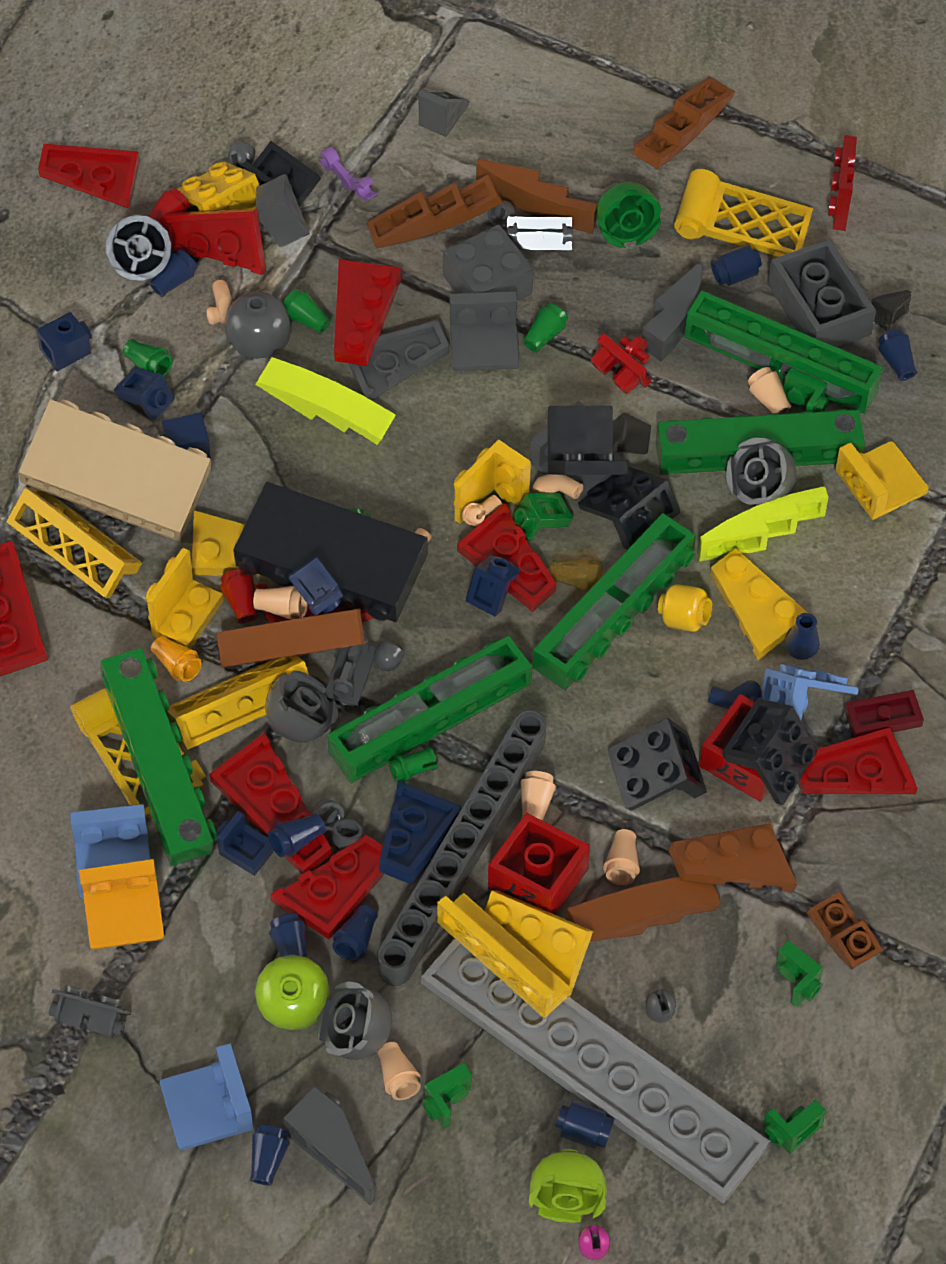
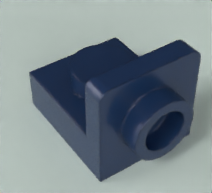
M134 368L114 388L120 400L141 405L148 418L156 420L174 401V396L161 374L139 368Z
M490 555L476 567L466 602L494 617L502 611L510 583L519 576L520 569L510 564L505 558Z

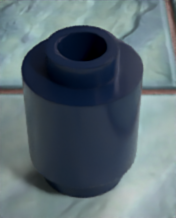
M747 244L719 254L717 259L711 261V269L716 282L719 285L727 284L728 286L757 276L759 273L758 268L762 266L758 251L755 248L751 249Z
M572 1100L570 1107L562 1105L555 1127L562 1129L560 1134L562 1138L594 1149L596 1145L605 1148L615 1119L606 1116V1111Z

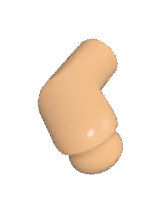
M217 280L212 284L216 307H209L206 310L207 320L211 325L216 323L222 325L225 323V317L232 302L227 282Z
M552 474L538 477L533 484L534 493H555L561 491L573 499H577L580 496L584 487L583 484L567 475Z
M491 495L481 504L468 503L462 510V519L469 525L478 526L502 505V502L497 496Z

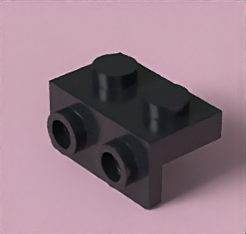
M272 141L269 142L253 165L247 161L242 165L247 171L256 175L260 186L286 174L299 208L321 180V177L316 172Z

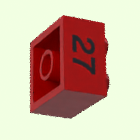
M740 694L702 745L699 767L761 802L768 793V790L756 769L729 763L722 755L728 742L755 703Z
M526 812L488 865V889L491 891H501L556 915L589 869L590 845Z

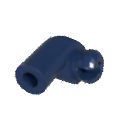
M748 680L731 691L713 686L709 694L708 703L729 709L740 694L755 702L757 698H760L761 688L753 680Z

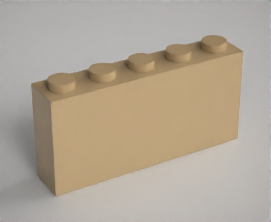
M50 399L18 473L21 483L172 540L182 542L210 474L211 459L207 458V454L199 449L189 447L186 450L175 446L171 439L158 435L156 438L143 434V431L134 425L124 424V426L111 422V419L102 413L92 412V414L79 410V407L70 401L60 400V402Z

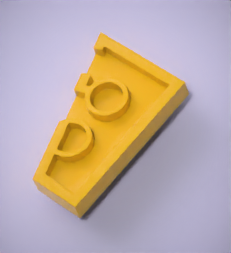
M194 510L193 575H224L229 571L239 569L235 565L233 549L245 524Z
M736 548L711 567L710 576L727 606L732 608L739 621L738 626L744 636L747 635L750 640L753 652L758 660L785 640L800 614L808 613Z
M492 890L485 912L571 987L572 994L593 931L501 891Z

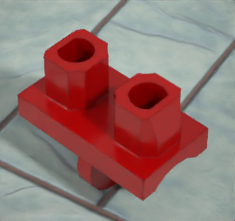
M604 333L597 339L600 348L591 358V363L603 375H606L615 364L619 365L622 369L612 380L625 394H628L639 384L646 388L652 382L651 378L646 375V368L636 361L639 359L645 364L650 358L644 352L647 347V341L643 337L638 336L631 341L627 336H624L620 341V344L625 348L624 350Z

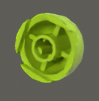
M294 954L278 957L267 964L257 978L254 991L257 1007L265 1020L276 1028L290 1031L307 1029L315 1024L326 1004L327 998L330 997L328 979L321 967L307 957Z
M564 1149L560 1152H555L543 1158L532 1172L529 1205L531 1208L533 1204L539 1207L538 1214L556 1222H581L582 1215L592 1212L593 1219L598 1217L606 1208V1177L596 1161L577 1150Z

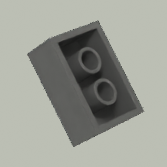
M830 239L771 259L768 285L797 331L835 347L872 334L876 309Z

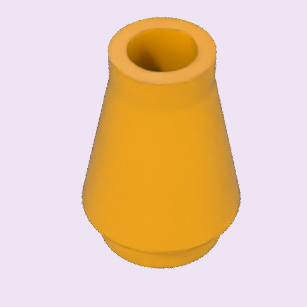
M165 636L156 638L152 643L151 653L159 659L174 680L189 682L198 675L202 661L196 651L173 642Z

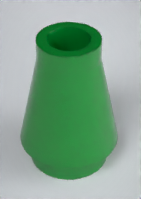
M294 289L283 302L287 308L290 320L314 330L319 335L327 329L331 322V318L321 310L306 291L301 292L298 289Z
M547 303L545 307H540L526 337L523 339L524 345L529 350L538 353L543 346L566 328L565 323L568 320L566 313L552 303Z
M134 339L128 340L123 347V356L133 362L139 369L158 373L165 377L172 367V357L165 348L138 342Z

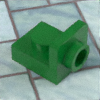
M790 368L784 382V391L787 399L796 405L805 406L806 411L825 412L829 402V398L825 397L827 383L794 368Z
M560 492L526 494L513 513V519L516 525L520 526L525 533L526 541L533 540L539 529L568 527L573 520Z
M788 940L779 949L776 966L785 979L792 983H798L793 990L791 1003L798 1007L805 999L809 1002L813 1000L821 990L823 984L820 981L823 967Z
M465 1063L425 1084L424 1100H422L423 1108L432 1121L437 1119L443 1129L450 1126L451 1111L446 1103L455 1104L460 1102L471 1090L472 1074Z
M814 1100L806 1108L802 1105L796 1108L785 1121L771 1108L765 1114L764 1132L775 1146H782L791 1154L823 1126L826 1110Z

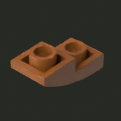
M840 891L811 907L806 912L829 946L851 970L883 951L864 919L858 921Z

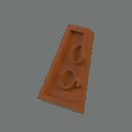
M770 823L672 842L668 849L681 881L725 885L728 881L747 883L748 888L762 889L763 885L780 887V891L793 892L797 886V882Z

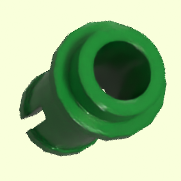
M430 747L404 757L396 755L394 760L389 761V768L393 779L396 782L401 780L403 783L408 782L409 777L430 770H436L438 766L435 762L437 761L435 754Z

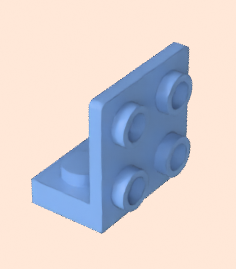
M780 664L779 670L766 668L760 698L793 706L801 720L802 714L808 705V687L858 695L859 688L848 685L847 677L833 675V673L812 669L809 671L796 666Z
M144 804L70 813L75 843L78 891L81 898H84L80 884L79 870L150 860Z
M231 1043L216 1047L218 1062L211 1063L207 1067L160 1080L161 1091L179 1150H186L253 1130L251 1109Z

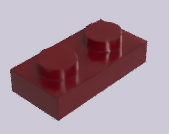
M914 690L847 702L844 707L853 738L889 727L892 733L922 727L924 722Z

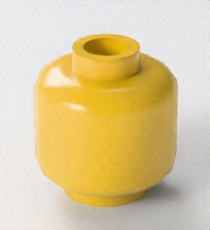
M674 584L668 589L666 594H661L658 601V613L662 614L663 622L667 627L696 632L702 625L708 624L712 613V601L710 598H707V594L702 588Z

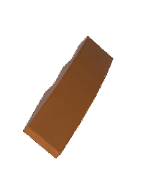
M708 77L675 100L673 110L655 122L653 132L635 144L632 154L656 169L661 168L709 125L733 98L735 91Z
M483 159L477 160L476 180L489 174L496 185L502 201H508L514 207L536 217H572V229L593 234L596 225V203L568 198L569 187L540 182L541 171Z
M487 174L462 189L456 183H453L428 198L421 191L371 219L366 224L374 245L377 248H382L441 232L473 219L503 202L493 179Z
M360 609L216 633L221 668L365 644Z
M674 877L592 899L569 907L566 910L569 921L593 931L590 942L642 935L647 927L679 923L683 916L688 914L716 911L721 901L713 884L681 881L680 877Z

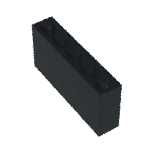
M266 481L233 552L235 565L240 570L249 575L259 574L271 578L273 582L284 587L294 586L288 579V575L317 555L342 588L343 596L339 598L341 600L339 606L346 609H362L377 620H390L397 623L427 558L428 537Z

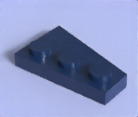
M398 781L390 822L379 860V872L412 885L440 847L463 806Z

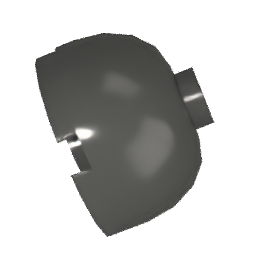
M255 291L239 296L228 308L225 317L226 339L231 346L232 344L237 348L238 353L242 356L258 359L274 355L276 349L282 345L284 348L288 344L291 335V324L287 308L277 297L270 293Z
M752 438L742 442L737 447L740 449L734 457H730L726 471L728 486L733 495H737L742 502L748 505L757 506L790 494L796 482L797 469L793 456L783 445L767 438Z
M293 671L290 675H286V672L281 674L274 682L266 697L265 712L273 730L279 736L294 742L306 743L322 736L336 722L338 717L337 704L334 699L329 703L324 695L327 689L322 683L311 675L301 671Z
M352 981L338 984L334 988L338 991L331 999L327 998L326 1004L317 1018L318 1038L325 1042L328 1048L325 1050L329 1054L351 1060L372 1056L383 1047L389 1037L392 1027V1014L389 1005L378 991L369 986Z

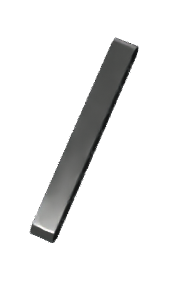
M525 710L517 715L383 941L378 952L379 976L386 984L400 986L410 979L440 927L437 923V905L428 907L422 903L428 900L439 902L445 895L452 902L456 900L520 790V781L525 778L526 772L531 771L541 754L546 739V720L538 711ZM525 731H533V732H535L536 734H534V735H527V734H525V733H523V732H525ZM511 758H515V759H518V760H520V761H519V762H516V763H512V762H509V761H507V760H508V759H511ZM493 786H500L504 789L501 791H495L490 788ZM477 814L486 815L487 818L476 819L473 816ZM468 843L471 846L468 848L458 847L457 844ZM449 871L454 873L455 875L451 877H443L440 875V873ZM408 930H417L420 932V934L417 936H408L405 934V932ZM397 959L401 960L403 964L391 966L387 962Z

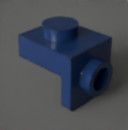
M317 555L288 575V579L308 603L314 616L320 612L327 614L341 603L339 598L343 596L342 588Z
M239 811L231 820L226 819L217 831L216 837L219 854L254 876L274 852L269 838L246 825L245 815Z

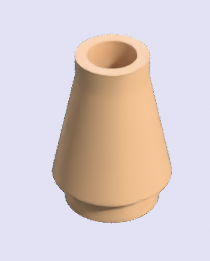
M765 367L755 372L748 379L749 391L772 413L787 414L792 409L776 371L773 372L770 367Z
M295 586L256 589L254 593L253 605L256 610H263L290 620L297 617L303 618L306 614L308 603Z
M528 771L525 773V778L520 781L522 818L527 812L543 821L556 789L555 784H553L554 777L542 771Z
M621 829L615 833L613 844L604 863L603 870L606 873V878L613 884L629 885L634 882L640 873L636 834L631 830Z
M385 1043L377 1052L381 1062L385 1091L392 1095L395 1100L409 1099L420 1090L421 1085L419 1082L421 1075L401 1051L398 1043Z

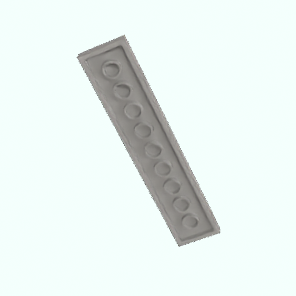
M456 939L449 944L421 976V984L584 1103L606 1111V1116L615 1119L613 1124L723 1204L769 1148L770 1141L570 997H567L544 1019Z

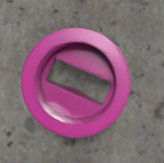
M591 1225L580 1233L578 1247L584 1257L597 1260L603 1258L608 1253L610 1237L604 1228L598 1225ZM591 1234H597L600 1248L593 1249Z

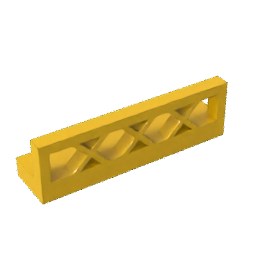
M33 487L24 488L6 521L105 598H111L123 575L137 574L142 565L140 560L57 497ZM27 506L34 510L37 525L28 527L20 521ZM55 526L59 529L61 544L53 546L48 542L47 527ZM80 545L84 548L86 563L78 565L73 561L71 546ZM105 564L113 570L106 585L98 580L96 565Z
M298 656L271 660L169 705V710L165 712L170 721L176 722L182 745L186 750H189L265 716L266 697L272 685L281 674L286 672V675H290L293 671H301L308 675L309 673L305 662Z
M465 893L461 894L454 902L446 895L437 902V923L544 1019L571 995V987Z

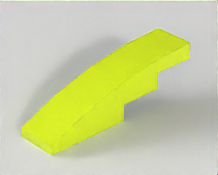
M273 357L269 360L255 384L310 420H313L317 415L345 433L348 428H351L376 445L382 440L396 416L372 400L333 380Z
M823 486L792 493L757 505L726 520L700 537L699 561L723 558L735 548L742 554L766 550L768 538L796 533L798 521L824 517L829 498L826 487Z

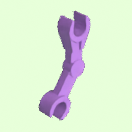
M328 147L320 152L323 158L319 162L326 171L332 170L347 190H354L366 202L378 195L377 192H373L369 185L374 183L373 180L369 177L355 178L353 174L348 173L340 164V158L332 147Z

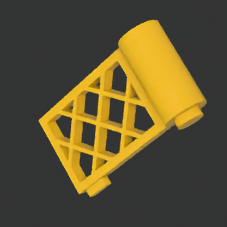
M696 169L689 175L674 228L686 239H696L705 235L739 246L747 244L751 249L755 248L759 252L773 255L772 259L802 249L813 208L720 181L719 177L709 170ZM723 195L737 197L741 204L729 208L723 199ZM760 204L768 206L772 213L760 217L754 207ZM746 210L753 220L741 225L735 214ZM792 213L802 216L804 219L803 222L791 226L785 215ZM727 218L734 228L724 230L714 227L715 222ZM777 219L784 229L772 234L765 223ZM758 227L765 237L755 239L750 237L746 231ZM789 236L796 245L795 250L782 247L777 240Z
M132 673L126 676L125 678L133 679L136 678L137 675L135 673ZM103 688L70 705L71 712L80 730L89 738L129 805H140L137 796L139 789L142 787L138 777L135 779L123 776L119 771L122 759L132 761L130 754L125 752L126 743L124 738L120 750L104 747L100 738L109 733L122 735L106 688ZM178 745L179 750H180V752H181V755H183L184 753H183L182 749L180 748V746ZM111 757L117 758L116 763H114ZM195 759L191 762L193 774L189 775L193 787L199 786L203 790L204 784L202 781L206 780V775ZM128 785L135 786L133 792ZM149 806L144 808L146 819L152 817Z

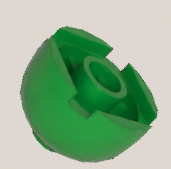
M623 181L612 185L604 191L598 201L595 214L599 230L607 242L619 248H626L623 243L636 241V246L654 236L661 225L660 213L662 210L657 198L646 186L637 182Z

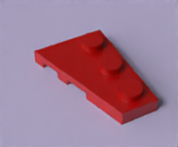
M844 135L842 148L836 147L834 167L840 168L839 172H833L831 191H836L837 195L836 197H830L828 216H834L833 230L846 231L853 191L857 136Z
M43 144L38 167L39 176L130 209L139 165V152Z
M257 208L165 213L161 216L162 225L168 231L171 239L172 250L178 251L181 249L188 255L199 258H211L231 267L239 266L250 269L251 272L260 275L266 272Z
M504 503L457 543V552L476 567L490 555L505 558L510 564L519 568V576L510 583L508 593L533 612L556 592L557 583L537 552H533L525 539V533L520 526L516 525L510 516L509 508Z
M890 727L817 749L813 762L807 767L798 781L802 794H916L918 789Z
M365 835L355 843L350 844L331 856L330 861L312 872L308 870L300 875L298 881L287 888H279L271 893L270 899L289 914H298L299 919L304 921L307 926L330 940L384 876V873L379 872V860L383 845Z

